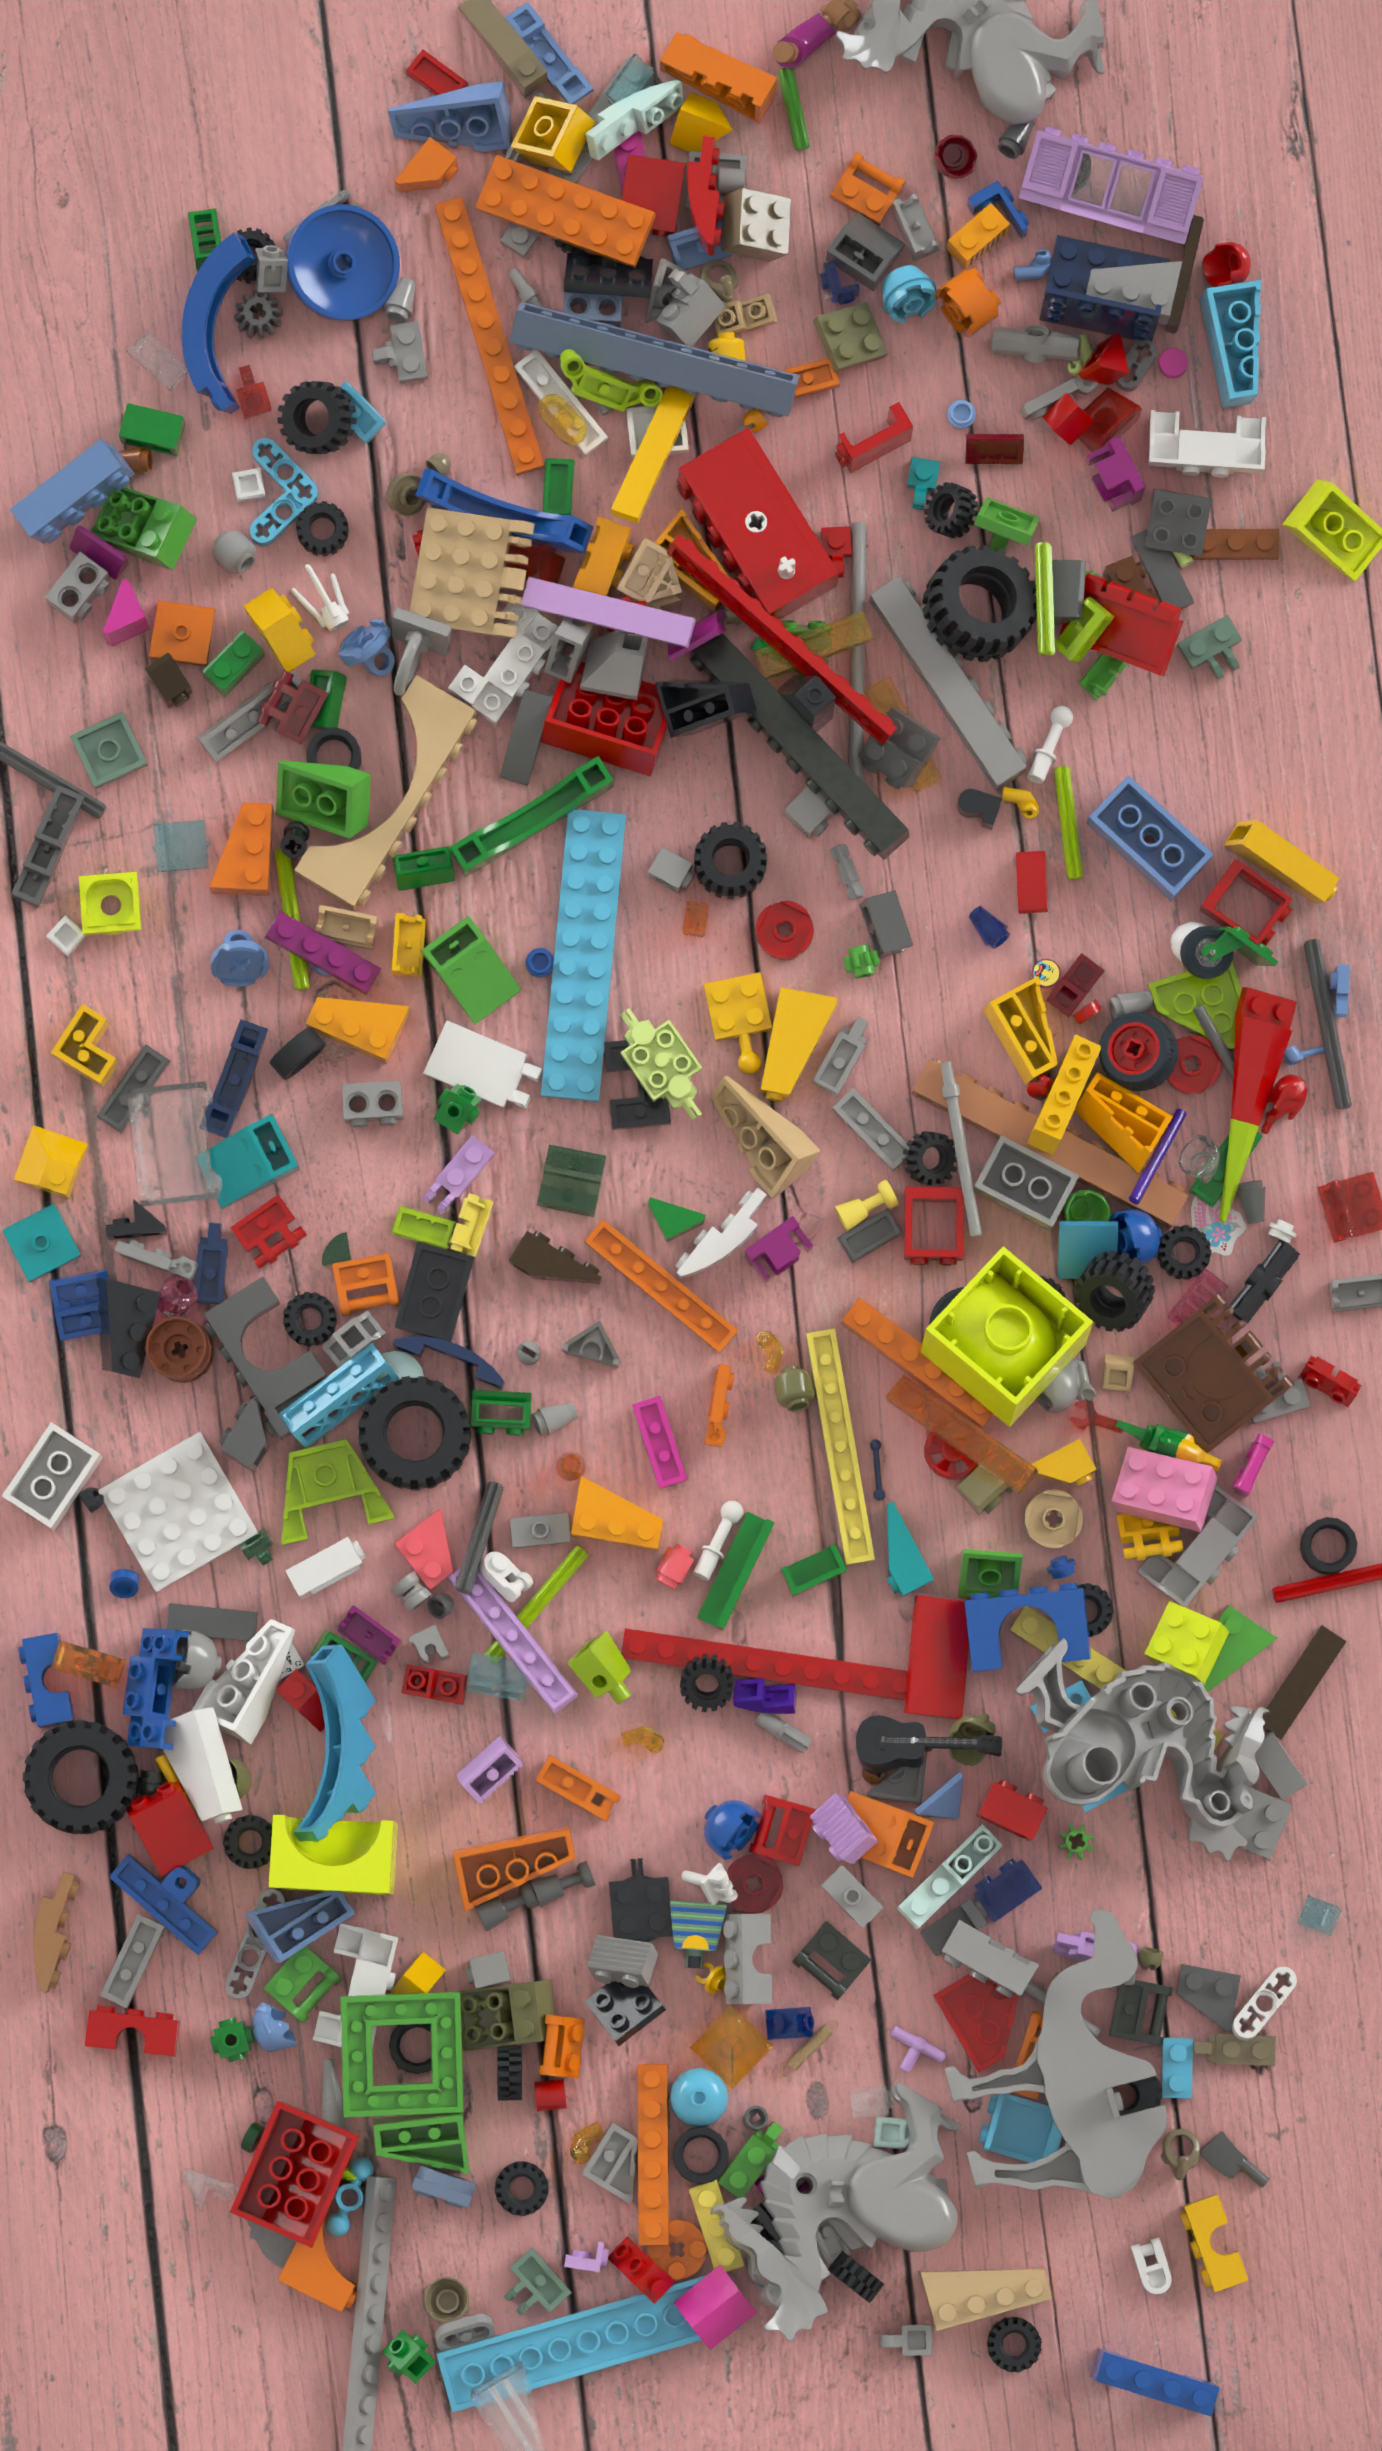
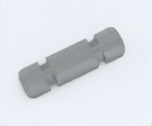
M840 844L833 847L831 854L833 859L838 862L836 867L843 885H847L846 893L850 900H857L863 897L865 892L862 884H858L860 879L853 860L848 858L850 853L847 845Z

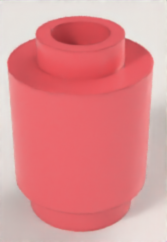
M676 1544L674 1548L668 1546L656 1569L658 1573L655 1580L676 1590L678 1584L682 1585L694 1562V1559L690 1557L692 1551L679 1544Z

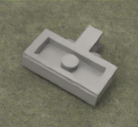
M413 321L390 325L392 340L386 341V347L372 349L374 365L389 363L390 368H397L400 384L428 379L419 322Z

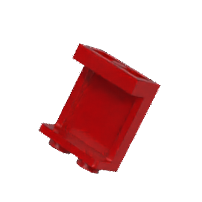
M629 154L622 200L655 212L656 217L651 227L653 229L652 235L668 237L670 232L675 233L677 229L678 212L687 163Z
M900 402L889 407L887 418L889 427L853 446L844 432L838 435L837 452H835V455L842 468L847 466L850 473L911 441L913 425Z
M179 1781L174 1783L167 1782L161 1785L157 1792L147 1797L140 1796L134 1799L126 1809L129 1819L160 1876L214 1849L208 1833L199 1821Z

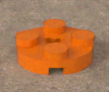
M669 2220V2244L672 2241L676 2244L681 2241L684 2244L682 2248L684 2255L672 2257L669 2254L671 2251L670 2246H647V2253L672 2279L679 2280L692 2276L701 2268L707 2249L704 2236L697 2226L686 2220Z

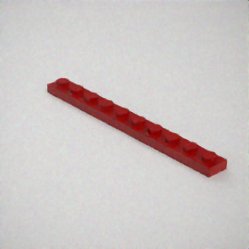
M680 534L677 536L666 553L672 556V559L802 675H817L836 696L835 704L884 746L897 730L892 720L887 715L877 711L866 696L858 694L850 687L845 677L837 675L831 670L821 656L813 654L801 638L793 636L785 629L780 619L767 613L756 598L748 596L736 580L728 578L720 571L715 561L702 555L691 540L683 538Z
M627 1628L624 1631L621 1651L624 1659L685 1668L688 1661L692 1663L693 1657L698 1656L699 1659H702V1654H708V1659H712L713 1655H717V1661L720 1662L723 1658L726 1661V1667L730 1665L732 1674L736 1676L756 1679L764 1678V1680L905 1701L908 1673L905 1670Z

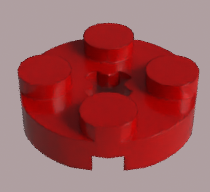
M792 901L774 903L767 906L757 919V942L762 950L773 958L793 960L809 948L813 939L814 928L810 915L798 903ZM785 923H789V930L793 932L792 935H786L784 938L780 937V931L776 929L777 926H784Z
M1198 1035L1177 1039L1178 1060L1174 1071L1167 1081L1179 1092L1201 1094L1209 1089L1218 1079L1221 1072V1060L1208 1039ZM1194 1057L1197 1059L1196 1064L1200 1068L1198 1071L1193 1069L1192 1072L1186 1070L1187 1066L1184 1064V1060L1190 1061Z

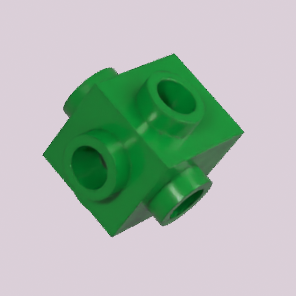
M456 1084L451 1090L446 1088L437 1101L441 1106L433 1119L458 1135L468 1123L472 1125L481 1112L477 1107L482 1099L476 1096V1092L466 1085Z
M236 2017L218 2022L220 2028L213 2029L215 2036L210 2037L214 2054L219 2053L220 2058L228 2057L229 2062L246 2058L245 2052L251 2051L250 2044L255 2043L251 2026L245 2027L244 2021L237 2023ZM229 2034H233L237 2038V2042L233 2046H229L226 2043V2037Z
M403 2329L382 2351L390 2359L387 2363L388 2367L399 2377L404 2374L415 2384L436 2363L425 2350L429 2345L418 2334L415 2333L411 2337Z

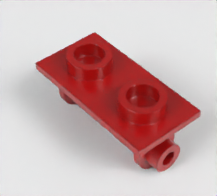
M1310 1356L1298 1378L1302 1379L1307 1386L1318 1389L1328 1395L1334 1402L1349 1407L1362 1386L1357 1383L1358 1379L1353 1378L1342 1370L1338 1372L1336 1377H1333L1331 1373L1335 1366L1319 1356L1316 1358Z

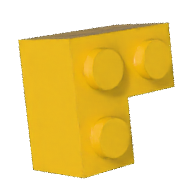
M270 588L243 605L254 627L265 639L276 660L284 670L290 672L316 655L311 646L315 642L306 627L301 629L298 623L303 620L284 594L278 596L274 589Z
M81 1004L51 1051L52 1056L104 1088L119 1064L116 1058L96 1047L110 1025L107 1018Z

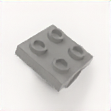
M689 151V161L700 162L701 152ZM720 153L719 165H713L712 174L717 175L716 191H720V202H724V195L744 188L746 155ZM687 178V192H686V207H685V210L690 211L689 196H688V178Z

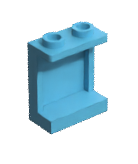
M997 2094V2097L991 2096L987 2113L992 2114L989 2125L983 2124L979 2137V2142L983 2143L982 2149L1028 2163L1047 2157L1058 2150L1062 2135L1053 2121L1049 2106L1010 2094Z

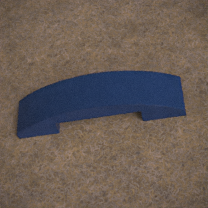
M240 1019L230 1045L229 1055L212 1100L209 1101L200 1129L228 1138L256 1069L267 1036V1028Z
M425 1336L394 1339L392 1344L394 1348L421 1358L426 1347L478 1367L475 1374L476 1380L502 1390L504 1388V1380L489 1363L474 1352L458 1344Z

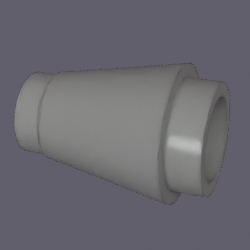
M400 278L399 283L384 306L386 310L385 316L388 319L397 323H405L407 318L412 316L416 283L413 280Z
M1148 990L1114 994L1113 998L1108 999V1008L1113 1020L1126 1013L1143 1012L1153 1007V998Z
M572 1402L538 1408L537 1412L532 1414L534 1426L540 1436L544 1434L549 1436L573 1420L578 1419Z

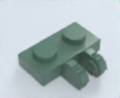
M1228 615L1177 644L1191 670L1206 662L1218 680L1223 678V669L1214 658L1221 653L1232 670L1235 671L1240 668L1237 659L1229 648L1240 643L1242 638Z
M531 2248L510 2267L521 2281L504 2298L507 2301L513 2300L525 2286L530 2290L533 2295L527 2301L522 2302L516 2310L521 2316L537 2300L550 2313L572 2292L540 2255Z

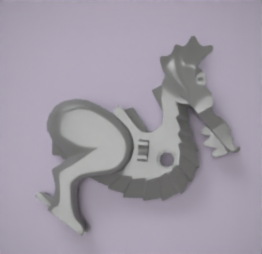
M873 0L862 16L861 23L853 35L841 31L836 33V38L844 48L843 60L857 61L864 70L876 68L883 73H888L893 63L900 59L913 65L915 64L924 34L927 31L936 27L947 29L951 34L944 67L954 72V79L959 78L963 71L971 70L981 104L986 110L1002 121L1013 125L1028 123L1040 115L1045 100L1051 99L1057 91L1050 82V75L1066 79L1075 62L1084 56L1089 58L1092 68L1098 74H1104L1105 72L1100 47L1104 43V32L1097 0H1085L1081 4L1079 22L1073 31L1063 39L1050 38L1033 25L1032 20L1034 18L1025 4L1026 0H912L910 4L906 5L903 12L900 10V0Z
M1063 1638L1056 1646L1053 1644L1022 1677L1023 1682L1014 1691L1020 1696L1029 1691L1032 1692L1037 1704L1036 1720L1038 1726L1056 1733L1045 1738L1047 1757L1043 1768V1776L1048 1791L1059 1801L1069 1805L1095 1803L1111 1793L1121 1783L1129 1791L1137 1788L1144 1782L1154 1783L1157 1780L1164 1756H1167L1174 1764L1180 1795L1179 1801L1182 1802L1184 1811L1191 1818L1187 1836L1188 1842H1200L1207 1854L1218 1851L1225 1862L1231 1860L1233 1852L1237 1847L1243 1848L1247 1845V1840L1238 1833L1232 1824L1238 1821L1244 1813L1250 1811L1253 1806V1798L1247 1789L1254 1785L1259 1777V1767L1255 1759V1752L1263 1743L1265 1734L1263 1725L1265 1722L1262 1716L1268 1713L1269 1710L1263 1707H1259L1254 1711L1243 1707H1231L1229 1711L1237 1718L1226 1722L1223 1726L1233 1734L1224 1739L1229 1745L1217 1762V1756L1213 1754L1216 1741L1213 1731L1218 1716L1214 1715L1213 1697H1209L1201 1681L1198 1682L1191 1675L1166 1662H1162L1158 1666L1142 1665L1137 1670L1118 1673L1116 1675L1117 1680L1101 1688L1102 1691L1090 1698L1084 1705H1077L1069 1700L1063 1684L1062 1658L1067 1652V1641ZM1171 1709L1176 1713L1177 1720L1172 1716Z
M899 2082L895 2086L892 2085L890 2089L891 2096L903 2108L909 2130V2146L904 2153L892 2155L888 2152L872 2148L869 2143L852 2140L851 2135L827 2136L826 2133L809 2138H804L801 2135L786 2147L778 2146L772 2163L769 2162L767 2164L764 2181L760 2182L766 2200L763 2202V2205L774 2220L771 2223L780 2237L778 2245L781 2252L759 2234L763 2230V2226L750 2224L759 2213L750 2209H741L747 2201L745 2197L737 2198L727 2204H717L711 2209V2215L717 2214L720 2217L719 2225L724 2228V2236L727 2241L746 2255L750 2279L755 2284L764 2286L760 2296L763 2304L766 2307L771 2306L777 2310L772 2319L765 2324L764 2329L766 2331H779L788 2341H792L798 2330H810L814 2319L828 2312L827 2306L818 2292L821 2280L831 2275L819 2256L816 2241V2230L823 2221L829 2223L850 2252L858 2248H862L865 2251L870 2250L877 2238L910 2252H925L936 2249L951 2239L957 2226L958 2214L956 2207L948 2197L947 2180L935 2179V2176L928 2173L944 2161V2156L937 2140L938 2127L947 2131H957L961 2125L941 2113L943 2109ZM798 2179L808 2182L810 2187L808 2194H802L797 2190L796 2183Z

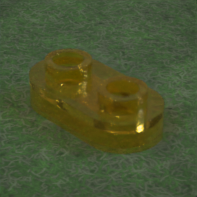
M548 394L541 399L538 406L539 416L564 444L569 446H576L582 443L587 435L586 424L565 399L557 394ZM556 407L559 411L555 415H550L548 409ZM569 428H576L578 433L575 436H570L567 434V430Z

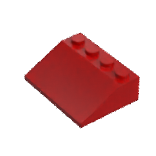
M581 662L571 683L560 679L545 719L540 742L592 759L599 756L602 762L651 777L668 728L656 684L642 680L637 700L580 690L586 664Z
M277 2101L230 2213L312 2248L360 2136L283 2101Z

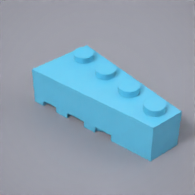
M1262 280L1206 288L1199 298L1222 408L1251 404L1258 395V344L1260 343L1259 316L1261 313L1260 291Z

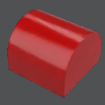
M564 2079L534 2082L537 2112L567 2109Z

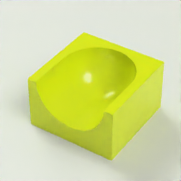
M1003 1246L926 1328L920 1352L1008 1427H1011L1086 1345L1093 1321Z
M273 1815L269 1873L270 1888L394 1895L398 1824L396 1822L381 1820V1822L338 1821L328 1830V1835L324 1839L313 1842L298 1841L294 1834L295 1829L303 1818Z

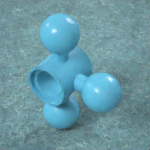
M360 2157L351 2163L350 2171L357 2179L342 2187L338 2186L335 2193L336 2202L340 2208L338 2213L332 2214L326 2222L327 2231L334 2237H342L347 2234L350 2228V2221L347 2217L349 2212L356 2210L363 2203L364 2193L360 2187L361 2183L367 2180V2176H372L374 2172L373 2164L367 2158ZM350 2188L357 2192L358 2201L355 2205L348 2206L342 2201V2193L345 2189Z

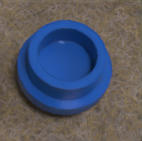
M534 949L526 957V968L535 977H546L553 971L554 957L546 949Z
M1067 1555L1052 1559L1050 1561L1051 1565L1046 1568L1047 1572L1052 1574L1053 1579H1061L1075 1573L1074 1566L1076 1563L1074 1559H1068Z

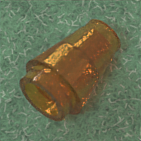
M576 1452L562 1454L556 1464L558 1474L567 1481L579 1479L584 1474L586 1468L583 1457ZM569 1459L575 1460L576 1467L568 1469L565 1466V1462Z

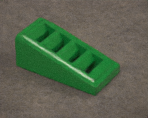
M216 208L187 212L197 272L210 253L221 243ZM212 221L211 225L195 226L196 223ZM213 232H214V235H207V236L197 237V235L207 234V233H213ZM216 244V246L199 248V246Z
M325 1630L310 1656L312 1657L322 1646H327L330 1641L334 1642V1645H342L349 1656L351 1653L355 1655L352 1660L355 1667L358 1666L361 1659L366 1661L359 1672L366 1683L378 1661L330 1631Z

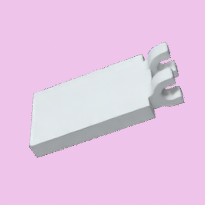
M446 1020L423 1074L451 1087H454L456 1084L466 1085L476 1092V1096L504 1109L507 1101L527 1109L531 1098L530 1095L516 1090L522 1076L538 1083L543 1072L537 1066L524 1063L527 1054Z

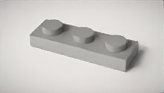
M854 1088L832 1107V1110L892 1172L902 1163V1159H907V1155L903 1154V1150H909L910 1146Z
M137 1914L100 1994L101 1997L128 2008L165 1926Z

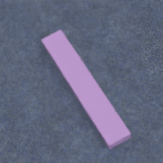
M528 577L521 602L523 607L685 648L689 647L696 622L695 618Z
M461 1568L448 1577L454 1587ZM478 1569L471 1593L464 1594L459 1592L552 1712L554 1714L558 1713L575 1700L578 1694Z

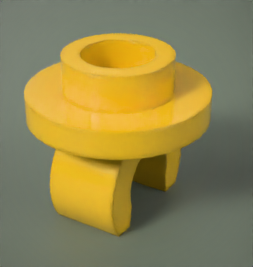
M705 1962L703 1965L710 1970V1974L705 1979L697 1975L695 1977L696 1981L705 1986V1991L709 1994L721 1992L725 1986V1968L722 1966L716 1967L709 1962Z

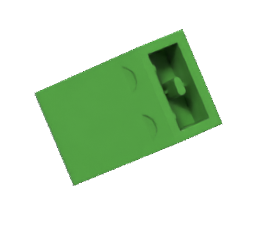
M124 487L119 491L115 489L108 495V499L91 533L115 548L151 564L173 571L197 518L181 505Z
M469 916L422 949V955L474 1025L522 991Z

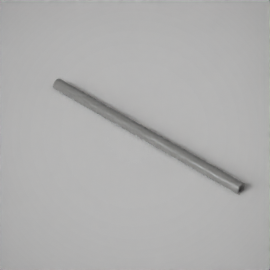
M853 522L851 549L850 687L858 694L864 695L866 523ZM849 716V767L863 781V759L859 757V754L864 747V729Z

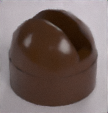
M862 1768V1776L870 1784L880 1783L886 1772H882L880 1777L875 1774L866 1772L867 1770Z

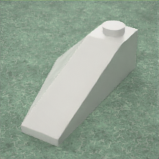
M270 1619L246 1644V1650L235 1661L232 1659L225 1666L227 1670L216 1681L212 1679L205 1686L192 1711L214 1707L221 1731L248 1744H252L266 1720L295 1630Z

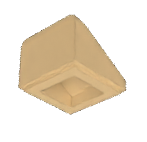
M1106 1354L1101 1389L1131 1392L1134 1357Z

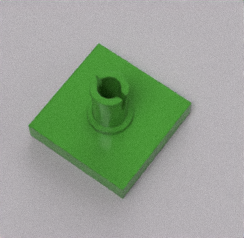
M986 497L974 525L993 532L989 544L992 551H995L997 548L1005 551L1010 539L1028 546L1040 517Z

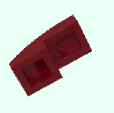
M1081 953L1046 1001L1067 1017H1070L1105 970Z

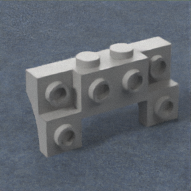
M1215 1485L1206 1515L1210 1520L1177 1561L1173 1563L1162 1555L1149 1556L1137 1571L1140 1576L1157 1590H1161L1176 1604L1183 1607L1188 1605L1205 1582L1211 1585L1221 1573L1218 1566L1224 1559L1227 1562L1232 1560L1240 1550L1236 1544L1259 1517L1217 1485Z

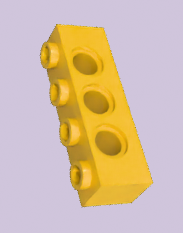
M1075 1034L1027 1144L1054 1155L1099 1055L1100 1045Z

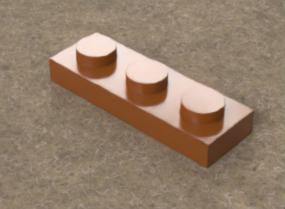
M1207 529L1202 555H1192L1193 560H1278L1279 529Z

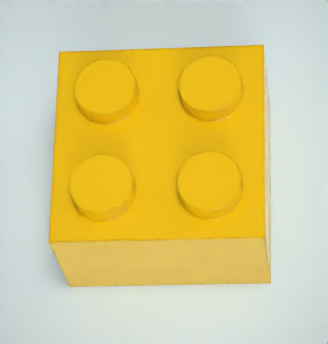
M534 96L511 144V148L529 163L571 173L587 140L585 133L593 128L595 121L577 105Z

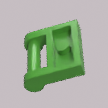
M306 1946L293 1954L263 1989L304 2024L309 2018L308 2013L334 1983L337 1985L343 1978ZM320 1970L325 1977L298 2007L292 2002L293 1999Z

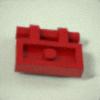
M279 1194L230 1227L247 1253L258 1246L262 1253L255 1257L253 1261L259 1269L267 1263H270V1265L278 1260L277 1256L290 1247L294 1249L299 1245L298 1241L307 1236L301 1226L290 1232L287 1225L294 1221L295 1217ZM279 1231L284 1238L269 1248L265 1240Z

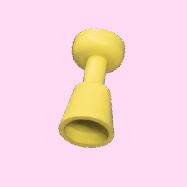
M886 1179L878 1184L877 1189L879 1193L864 1201L858 1198L834 1206L836 1214L847 1232L868 1217V1211L884 1203L891 1209L899 1205L897 1197Z

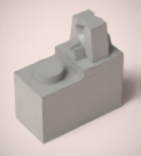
M675 268L668 276L676 287L671 294L673 300L663 309L655 321L673 342L693 347L726 305L704 280L692 274L687 275Z

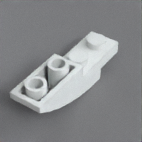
M758 1187L754 1193L748 1191L739 1202V1205L742 1207L736 1216L730 1214L721 1225V1228L724 1230L722 1233L713 1226L708 1232L703 1229L693 1242L697 1246L690 1255L685 1252L677 1262L676 1267L679 1270L676 1272V1276L684 1279L699 1274L722 1262L739 1249L757 1230L758 1224L751 1220V1217L765 1201L767 1194Z

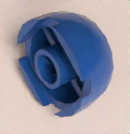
M1137 1209L1113 1213L1109 1221H1118V1254L1122 1255L1124 1252L1129 1254L1131 1259L1136 1257L1140 1260V1265L1150 1262L1157 1254L1160 1240L1162 1239V1230L1159 1224L1155 1223L1147 1213Z
M740 1800L725 1801L719 1806L713 1805L705 1815L707 1821L704 1826V1838L717 1855L724 1860H729L733 1857L730 1852L735 1848L741 1851L751 1840L759 1826L755 1819L756 1817L761 1818V1814L752 1806Z

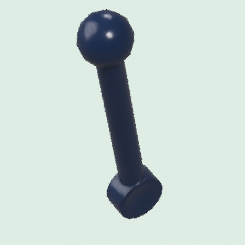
M874 1439L870 1443V1448L873 1450L876 1482V1491L873 1496L875 1500L881 1501L885 1498V1492L882 1490L879 1456V1449L882 1444L879 1440Z

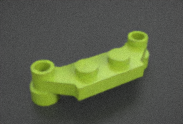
M571 349L563 351L560 355L561 369L564 375L573 383L571 391L574 395L625 412L627 407L643 403L647 407H654L663 398L662 390L653 380L644 378L633 383L586 366L582 357Z

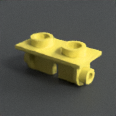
M468 1193L467 1198L463 1199L464 1202L459 1214V1218L465 1220L464 1224L456 1223L452 1239L449 1243L452 1244L451 1250L476 1257L494 1201L480 1199L479 1196Z

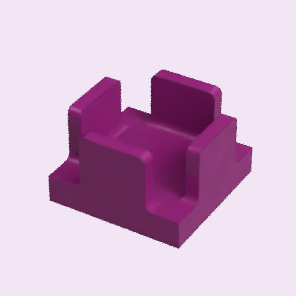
M1120 436L1110 440L1108 445L1087 455L1086 463L1088 466L1097 463L1096 469L1098 473L1093 475L1092 481L1104 502L1111 500L1109 507L1112 512L1129 503L1133 505L1142 500L1146 486Z
M793 1216L745 1250L744 1258L750 1266H753L764 1283L768 1282L771 1277L759 1260L764 1259L777 1276L799 1261L801 1251L791 1239L792 1236L795 1235L807 1252L813 1249L812 1243L803 1233L799 1223Z

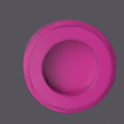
M1178 348L1165 350L1159 359L1161 373L1172 379L1182 376L1188 366L1186 354Z

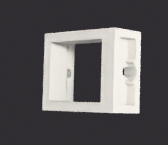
M346 1537L287 1569L286 1573L299 1597L304 1600L365 1567L361 1560L365 1559L366 1556L357 1540L351 1542L349 1537Z

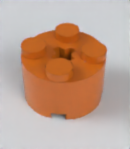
M974 267L970 270H963L936 290V300L941 298L944 306L940 308L942 313L956 331L961 333L965 330L967 332L966 337L972 336L998 317L997 306L1001 304L1000 298L993 290L989 291L983 283L982 275Z

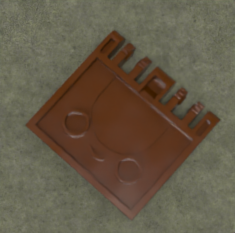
M1221 1293L1214 1296L1133 1362L1206 1453L1213 1450L1294 1385L1293 1381L1286 1375L1271 1388L1266 1386L1283 1372L1280 1366L1273 1368L1262 1380L1256 1374L1255 1370L1265 1365L1272 1357L1268 1351L1251 1365L1248 1364L1246 1360L1263 1347L1251 1330L1234 1344L1230 1342L1229 1339L1246 1326L1243 1320L1236 1322L1225 1334L1217 1326L1223 1320L1228 1319L1235 1311L1229 1306L1214 1319L1210 1317L1211 1314L1227 1302Z

